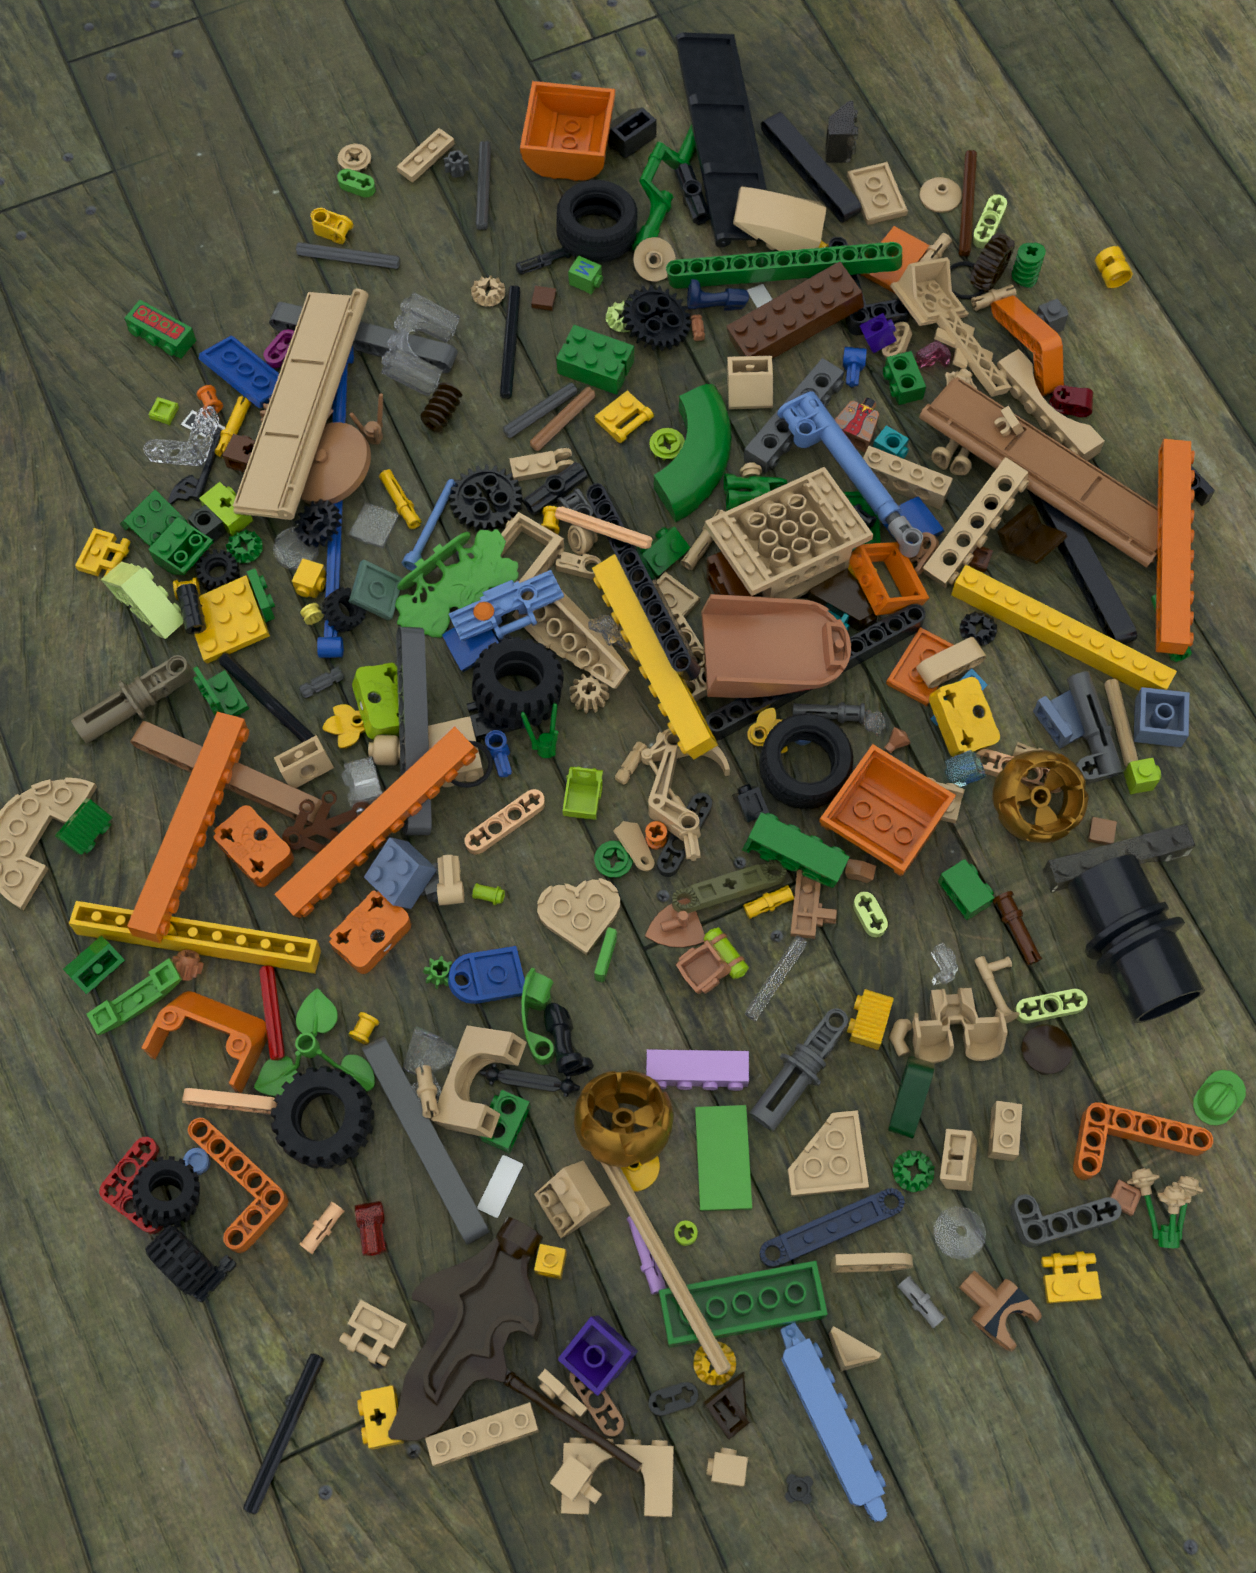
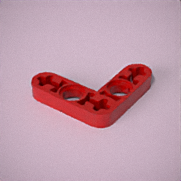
M141 1137L132 1145L103 1181L99 1188V1194L105 1202L144 1232L156 1234L164 1226H159L158 1229L152 1228V1225L148 1226L143 1223L142 1217L136 1221L138 1218L136 1211L134 1213H127L125 1210L126 1203L133 1199L131 1188L134 1185L135 1175H139V1169L142 1166L147 1168V1162L150 1160L154 1161L159 1153L158 1144L152 1138ZM150 1144L151 1152L149 1154L143 1153L141 1147ZM134 1155L143 1161L141 1165L132 1158ZM133 1163L136 1166L134 1175L125 1177L123 1175L124 1166ZM118 1176L121 1180L127 1183L123 1185L119 1183V1181H117L115 1178ZM109 1187H116L115 1190L118 1193L116 1196L110 1195L108 1197L109 1192L107 1189Z

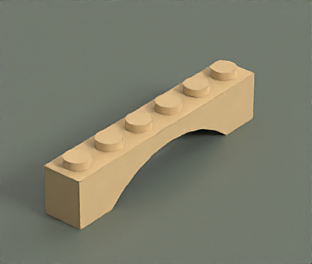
M1019 349L998 361L997 369L1011 386V395L1022 403L1025 410L1034 416L1040 427L1046 429L1054 440L1086 461L1101 452L1105 441L1090 425L1065 417L1046 402L1035 384L1033 363Z

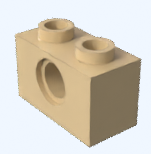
M317 735L274 757L287 784L294 788L334 768Z
M996 1101L992 1106L988 1158L1014 1161L1019 1156L1022 1104Z

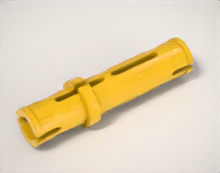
M243 396L238 397L228 423L220 433L221 439L214 451L219 457L224 453L232 435L238 434L251 405V401L246 397L244 402H242Z
M390 469L382 471L379 478L396 504L398 514L402 515L409 529H416L421 525L422 521L414 510V504L404 494L393 472Z

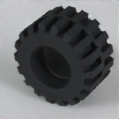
M162 1156L157 1157V1162L155 1163L153 1160L148 1161L147 1168L142 1166L139 1169V1175H135L132 1190L133 1207L136 1209L138 1218H143L144 1224L148 1225L151 1222L152 1228L158 1229L159 1226H164L165 1229L168 1225H174L177 1228L181 1226L182 1220L186 1223L190 1220V1214H195L197 1205H199L200 1182H198L197 1172L193 1173L194 1167L191 1164L185 1166V1160L181 1158L179 1161H175V1157L169 1156V1160H164ZM162 1185H172L181 1191L177 1198L170 1201H161L151 1195L154 1189Z
M168 1225L145 1248L147 1256L157 1268L187 1295L192 1296L215 1273L212 1263L174 1226Z

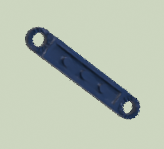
M888 1188L763 1243L759 1252L760 1260L765 1266L776 1268L884 1221L902 1211L905 1204L904 1196L897 1189ZM888 1195L895 1196L898 1200V1207L894 1209L887 1208L884 1198ZM776 1247L780 1251L779 1259L776 1261L768 1260L765 1255L766 1249Z

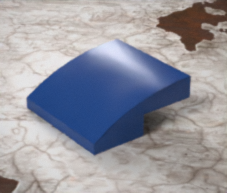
M919 496L899 505L901 509L900 516H905L913 528L920 530L922 533L929 532L935 537L945 532ZM883 524L887 531L890 533V531L888 530V524Z
M455 627L442 634L462 672L473 667L476 659L479 658V654L484 649H488L490 644L494 642L500 643L493 629L462 642Z

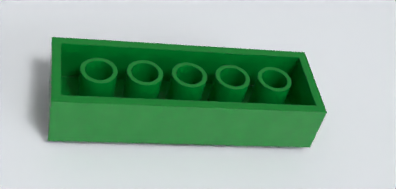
M816 1261L686 1285L716 1339L788 1326L792 1323L799 1324L825 1319L828 1315ZM671 1289L659 1290L668 1348L698 1343L699 1340Z

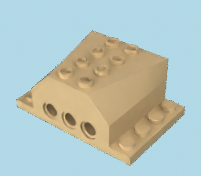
M825 467L708 519L704 525L750 595L753 596L762 592L763 597L796 599L808 593L811 588L848 568L852 549L873 538V533Z

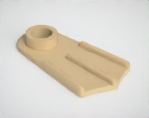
M623 821L614 829L615 835L626 852L629 853L638 869L643 871L652 870L655 862L638 823Z

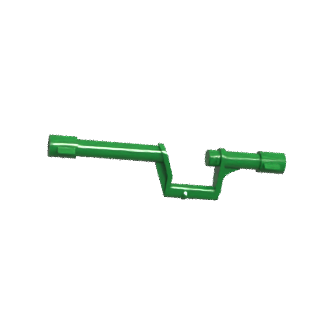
M692 124L678 153L667 147L664 143L657 142L653 152L648 157V162L639 182L651 202L650 214L645 225L636 234L633 244L634 251L643 240L651 237L658 238L659 228L666 213L671 209V202L674 196L666 190L659 191L652 183V180L661 161L672 169H676L680 164L684 163L690 165L689 162L696 149Z

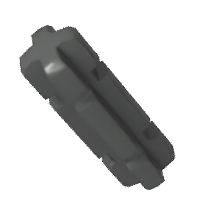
M335 667L330 670L331 673L328 674L326 672L310 680L311 683L308 684L306 682L300 685L299 690L303 697L307 698L313 695L314 691L317 693L333 685L332 682L334 681L337 683L343 680L344 675L341 669Z

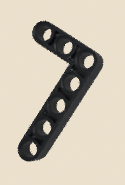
M834 237L829 241L828 247L848 246V243L842 237ZM857 274L850 275L862 291ZM863 295L864 307L845 317L847 328L851 334L864 335L860 325L884 313L887 321L892 319L894 324L899 322H906L908 324L910 312L900 299L866 305Z

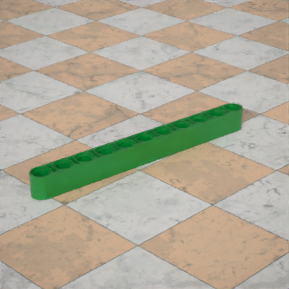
M897 242L678 259L672 260L666 265L669 285L676 289L688 288L691 279H697L700 287L811 278L839 261L850 275L897 271L902 266L903 249Z

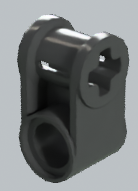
M575 488L573 493L564 498H557L559 507H565L594 517L592 507L578 488Z

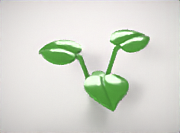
M315 989L304 1000L297 1013L296 1025L302 1034L295 1041V1046L298 1049L295 1052V1065L288 1056L278 1061L267 1060L260 1071L254 1088L268 1096L282 1095L284 1089L281 1086L286 1081L289 1084L294 1081L292 1076L297 1073L296 1069L300 1067L301 1056L313 1058L319 1055L334 1068L341 1069L346 1074L351 1075L363 1086L366 1092L374 1088L375 1075L372 1067L363 1057L347 1055L342 1060L340 1066L320 1050V1044L315 1038L317 1032L327 1033L331 1031L337 1023L338 1012L334 1004L319 989Z

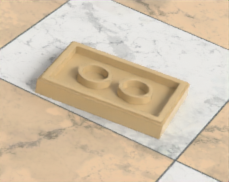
M888 162L847 172V178L854 195L861 204V212L867 225L907 216L908 210Z

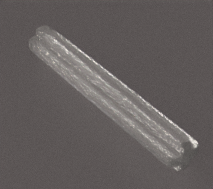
M800 936L794 938L745 1011V1015L753 1021L758 1019L806 947L807 941Z

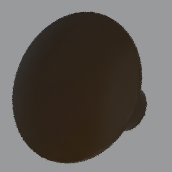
M1042 1024L1033 1027L1026 1033L1021 1044V1051L1027 1064L1042 1075L1062 1071L1072 1058L1073 1048L1069 1037L1063 1030L1053 1025Z

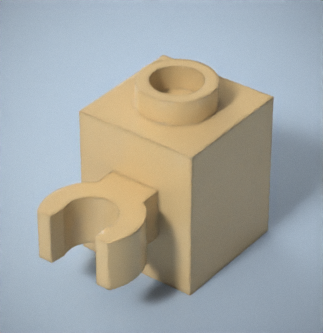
M579 1454L576 1458L569 1455L550 1482L551 1485L572 1501L576 1499L579 1493H582L596 1504L602 1495L587 1483L593 1474L589 1470L592 1464Z

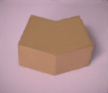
M848 859L845 874L848 879L869 883L874 878L876 866L864 861Z

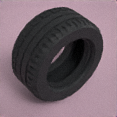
M589 180L574 185L561 196L557 205L556 233L560 244L572 256L576 258L581 256L594 263L609 262L621 257L629 251L636 239L638 220L636 203L626 190L612 182ZM603 214L615 219L618 223L610 228L590 229L580 225L576 220L584 215Z
M795 714L792 717L784 718L771 729L760 753L759 768L761 779L764 785H766L765 787L769 790L770 794H773V797L778 798V801L788 804L790 807L793 806V808L814 809V807L818 808L828 804L835 798L852 772L854 756L849 738L846 737L847 735L843 733L842 728H839L837 724L835 725L830 719H825L817 714ZM799 740L812 741L820 745L830 759V774L823 780L813 783L800 782L792 778L783 768L781 762L782 749L791 742Z

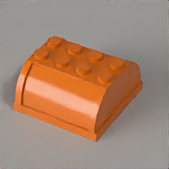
M532 81L520 145V154L526 165L535 173L553 179L563 178L585 181L598 175L605 163L615 103V89Z
M872 744L821 816L819 822L821 827L827 831H834L894 869V873L901 877L926 844L956 795Z

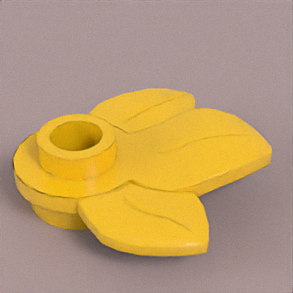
M341 704L334 706L335 716L328 718L322 729L330 734L338 735V747L347 748L358 742L360 734L365 732L360 712L355 711L349 705ZM361 719V722L355 724L354 720Z
M768 708L760 712L756 723L748 729V740L754 746L763 747L771 729L778 722L782 721V719H776L774 708ZM761 731L763 733V738H756L755 732ZM787 746L782 749L781 754L788 751Z

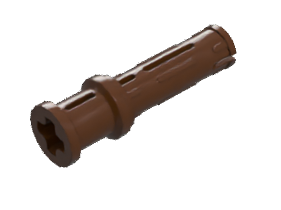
M1008 891L995 897L993 903L997 904L1003 916V923L1009 925L1029 966L1033 962L1037 963L1042 960V957L1022 920L1023 912L1021 909H1018L1013 899V891Z

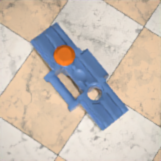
M549 570L521 583L519 581L514 583L513 580H510L482 592L483 596L480 597L479 601L449 613V617L461 642L492 628L498 640L503 639L502 636L530 624L536 625L537 621L532 611L564 598V594L552 570ZM528 591L534 594L530 600L521 598L522 594ZM514 610H517L522 615L527 614L523 618L498 627L502 623L501 616Z

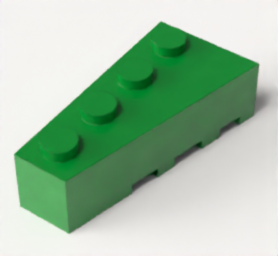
M762 812L742 848V851L750 853L751 850L761 854L760 858L768 862L770 860H778L783 868L787 870L798 871L800 869L803 871L802 875L831 888H834L849 859V856L845 855L842 849L835 846L829 847L820 838L813 835L808 836L802 833L797 826L792 824L786 825L780 822L775 815Z

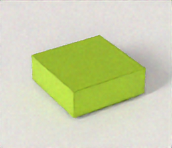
M157 397L148 415L150 419L170 425L179 409L178 403Z

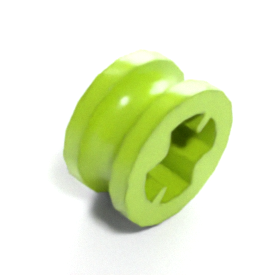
M686 1220L678 1223L674 1230V1237L677 1243L682 1246L692 1245L697 1239V1227L694 1223ZM682 1227H685L687 1230L692 1229L691 1239L687 1240L685 1237H679L678 1233H681L682 1230L680 1229Z

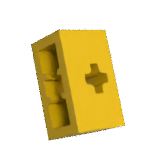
M391 1385L361 1392L362 1399L357 1400L359 1415L364 1416L365 1427L361 1428L363 1443L368 1444V1448L372 1450L404 1443L403 1440H391L388 1436V1431L399 1407L396 1387ZM378 1411L386 1415V1418L382 1419V1425L374 1421V1418L378 1416Z

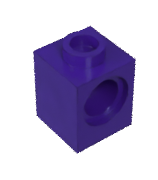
M884 313L860 325L873 353L897 341L894 336V332L897 331L892 319L887 321Z

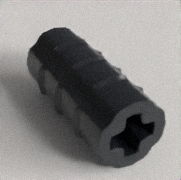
M183 584L177 588L176 592L186 633H202L206 630V623L197 586L195 584Z

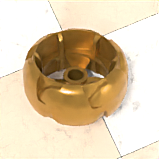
M1049 750L1027 751L1012 758L1005 765L1004 770L1000 771L997 775L992 794L993 805L999 814L998 819L1005 829L1021 840L1035 843L1055 842L1069 835V832L1078 826L1084 818L1089 798L1087 791L1084 790L1086 784L1084 775L1078 766L1066 756ZM1036 767L1050 769L1044 786L1025 785L1021 782L1022 778L1027 777L1028 770ZM1060 787L1063 790V803L1059 814L1056 815L1048 804L1051 800L1050 791ZM1021 806L1037 807L1035 825L1029 824L1022 818L1019 812Z
M627 1070L626 1072L610 1071L593 1078L582 1090L575 1105L574 1128L581 1146L585 1150L591 1151V1154L597 1161L614 1167H628L639 1162L642 1165L656 1158L668 1143L673 1126V1107L667 1092H662L658 1082L650 1076L632 1070ZM618 1104H630L640 1109L633 1113L630 1109L619 1108ZM600 1108L613 1113L611 1131L602 1127L598 1120L593 1119L595 1112ZM635 1124L648 1128L634 1133Z

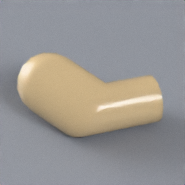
M898 1019L890 1033V1040L898 1057H902L910 1052L904 1040L907 1032L912 1029V1024L908 1019Z

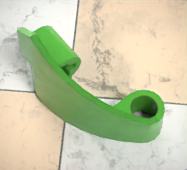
M531 968L526 975L522 992L523 1028L533 1059L540 1065H547L553 1061L555 1056L553 1043L548 1038L528 1031L529 1008L542 1011L551 1003L550 990L554 982L550 978L536 973L535 969ZM542 1046L550 1049L549 1053L544 1056L538 1055L536 1051Z

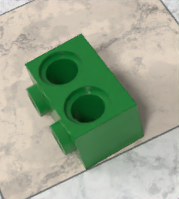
M912 351L886 357L885 367L882 368L885 380L889 381L891 396L896 398L898 405L923 399L926 385Z
M501 1090L499 1096H494L490 1108L500 1113L496 1127L504 1128L505 1133L500 1138L493 1136L492 1138L480 1137L482 1142L510 1154L531 1109L530 1101ZM507 1104H513L516 1106V1109L512 1114H504L502 1112L503 1107Z

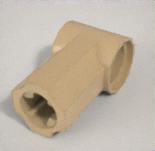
M443 855L437 858L439 874L437 895L439 905L464 903V888L460 876L459 857Z

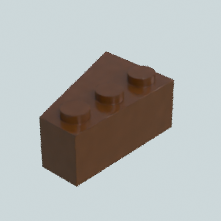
M722 552L707 557L706 580L715 595L755 597V595H750Z

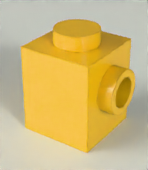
M302 558L292 579V584L298 595L317 599L319 592H322L326 585L324 565Z

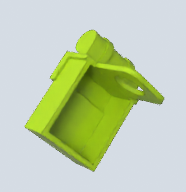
M570 766L569 774L566 777L567 784L562 810L563 816L596 820L603 787V770Z

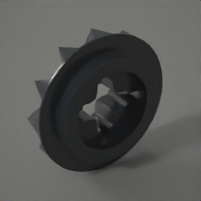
M975 610L971 614H966L961 621L960 633L964 640L974 637L980 646H984L994 640L997 634V624H995L993 617L986 615V612L977 613ZM981 622L983 629H981L980 632H978V634L976 635L975 626H977L978 623Z

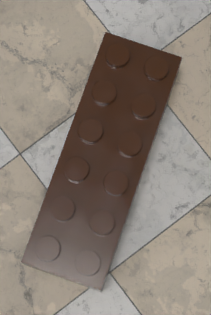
M839 261L727 325L729 339L741 357L772 356L773 359L863 308V294Z

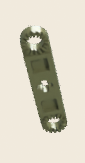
M770 860L762 865L757 864L691 885V887L681 888L679 891L676 890L672 896V907L678 913L680 911L691 913L783 883L786 879L787 870L783 868L780 861ZM777 870L781 874H779V876L776 875V877L775 875H773L772 877V875H769L768 871ZM729 884L730 886H734V889L730 890V888L725 887V885ZM680 898H687L690 902L682 905V903L679 904L678 900Z

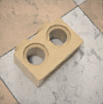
M946 1129L940 1180L946 1189L972 1191L978 1144L972 1131Z

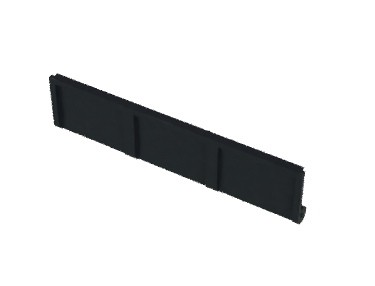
M679 33L675 37V43L715 245L723 248L730 245L732 240L763 241L760 238L756 240L733 224L741 187L767 191L735 35Z

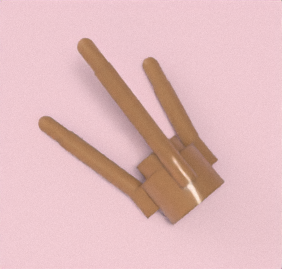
M382 393L379 394L376 422L370 421L365 426H362L354 413L351 412L349 414L362 435H365L366 440L371 444L377 445L383 439L381 429L383 427Z

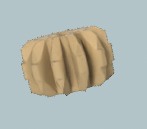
M582 674L581 680L574 679V686H570L569 689L570 694H572L570 701L576 703L575 708L577 710L584 707L586 714L589 709H593L596 713L598 711L597 706L604 708L605 700L609 699L608 685L599 679H595L592 675H590V678H586Z

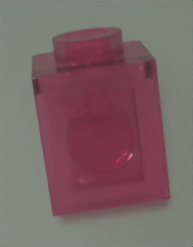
M936 340L919 350L915 361L919 370L925 366H932L936 361L946 368L949 365L951 353L946 345Z

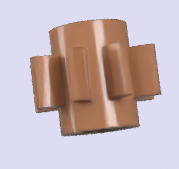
M182 950L181 953L178 952L177 956H173L172 959L182 980L185 981L192 980L193 977H197V974H201L204 963L200 962L201 957H199V954L193 950Z

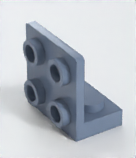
M1070 690L1051 701L1047 696L1037 701L1033 713L1059 749L1083 737L1085 732Z

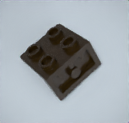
M1030 504L997 531L1005 553L1034 564L1042 561L1068 537L1066 532L1041 524L1036 507Z

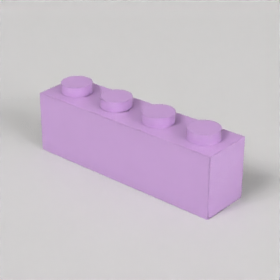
M647 1050L646 1075L657 1081L661 1089H666L667 1086H677V1089L690 1090L692 1086H702L704 1090H717L718 1087H728V1090L740 1091L743 1090V1087H748L749 1051Z

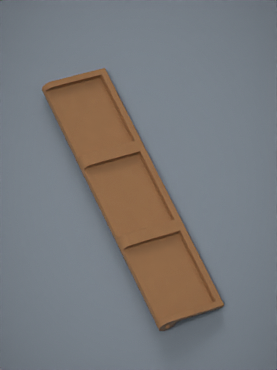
M959 377L953 378L931 405L927 404L922 409L919 419L928 423L995 469L1007 457L1028 471L1027 480L1029 483L1026 489L1144 567L1148 568L1151 563H1154V558L1157 556L1158 507L1016 414L1014 415L1024 431L1016 436L1012 429L1008 436L1003 437L1000 431L1005 429L1006 424L997 428L994 422L998 418L1004 417L1001 410L1005 407Z

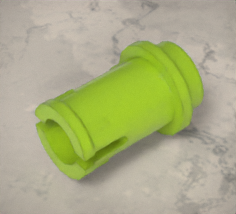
M476 883L472 897L493 902V905L502 904L505 890H502L500 886L494 888Z

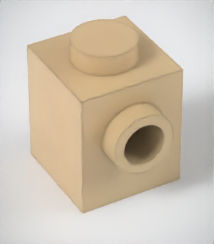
M721 1448L720 1453H714V1458H708L706 1475L711 1476V1482L744 1487L748 1457L737 1456V1450Z

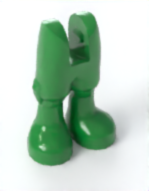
M724 474L723 488L726 495V511L787 484V479L760 476L743 478L733 474ZM749 489V490H752V491H737V490Z

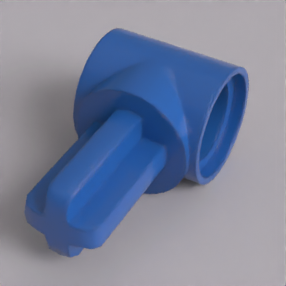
M844 348L842 367L847 371L846 385L851 388L859 384L860 371L865 368L867 349Z
M499 730L490 731L485 737L486 748L491 753L498 776L506 778L512 774L508 760L510 750L506 736ZM494 742L502 743L499 747L491 746Z

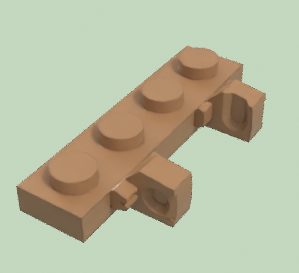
M798 869L791 936L815 939L816 926L823 927V923L835 924L837 910L822 908V904L819 903L821 883L804 877L802 875L803 871Z

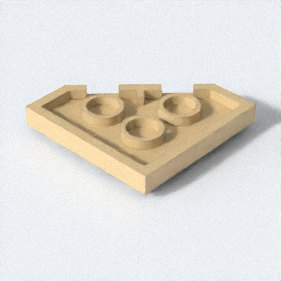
M858 1110L832 1113L789 1167L787 1172L791 1197L869 1188Z

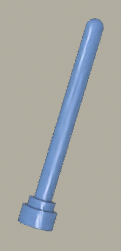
M454 479L447 481L413 551L405 555L402 565L406 569L413 571L417 567L414 563L422 558L421 553L449 499V495H451V487H455Z

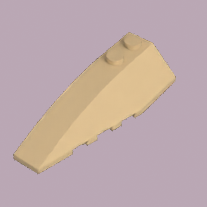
M528 592L524 600L532 599L534 594ZM564 592V598L532 611L537 624L534 626L530 624L524 628L539 643L545 645L547 649L556 652L560 657L568 659L575 666L588 671L592 676L615 689L630 671L601 631ZM515 610L512 616L518 620L527 616V614L522 615Z

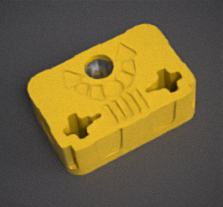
M968 677L956 683L942 686L929 696V703L948 751L953 758H961L978 752L981 749H986L1000 740L999 730L992 717L991 710L981 689L982 687L975 677Z

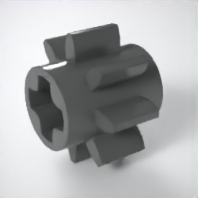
M460 150L450 151L448 157H444L445 172H450L452 177H463L465 170H470L468 155L463 156Z

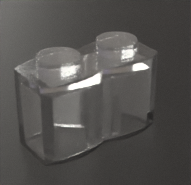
M372 756L344 764L345 771L341 773L345 786H350L351 792L347 793L350 807L359 800H366L372 804L382 794ZM362 807L357 808V812L365 810Z

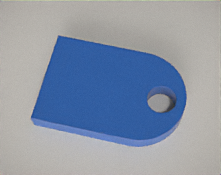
M516 946L462 955L454 961L448 973V985L451 992L459 1000L470 1004L522 996L525 982ZM457 975L465 976L468 984L465 986L458 985L455 982V977Z

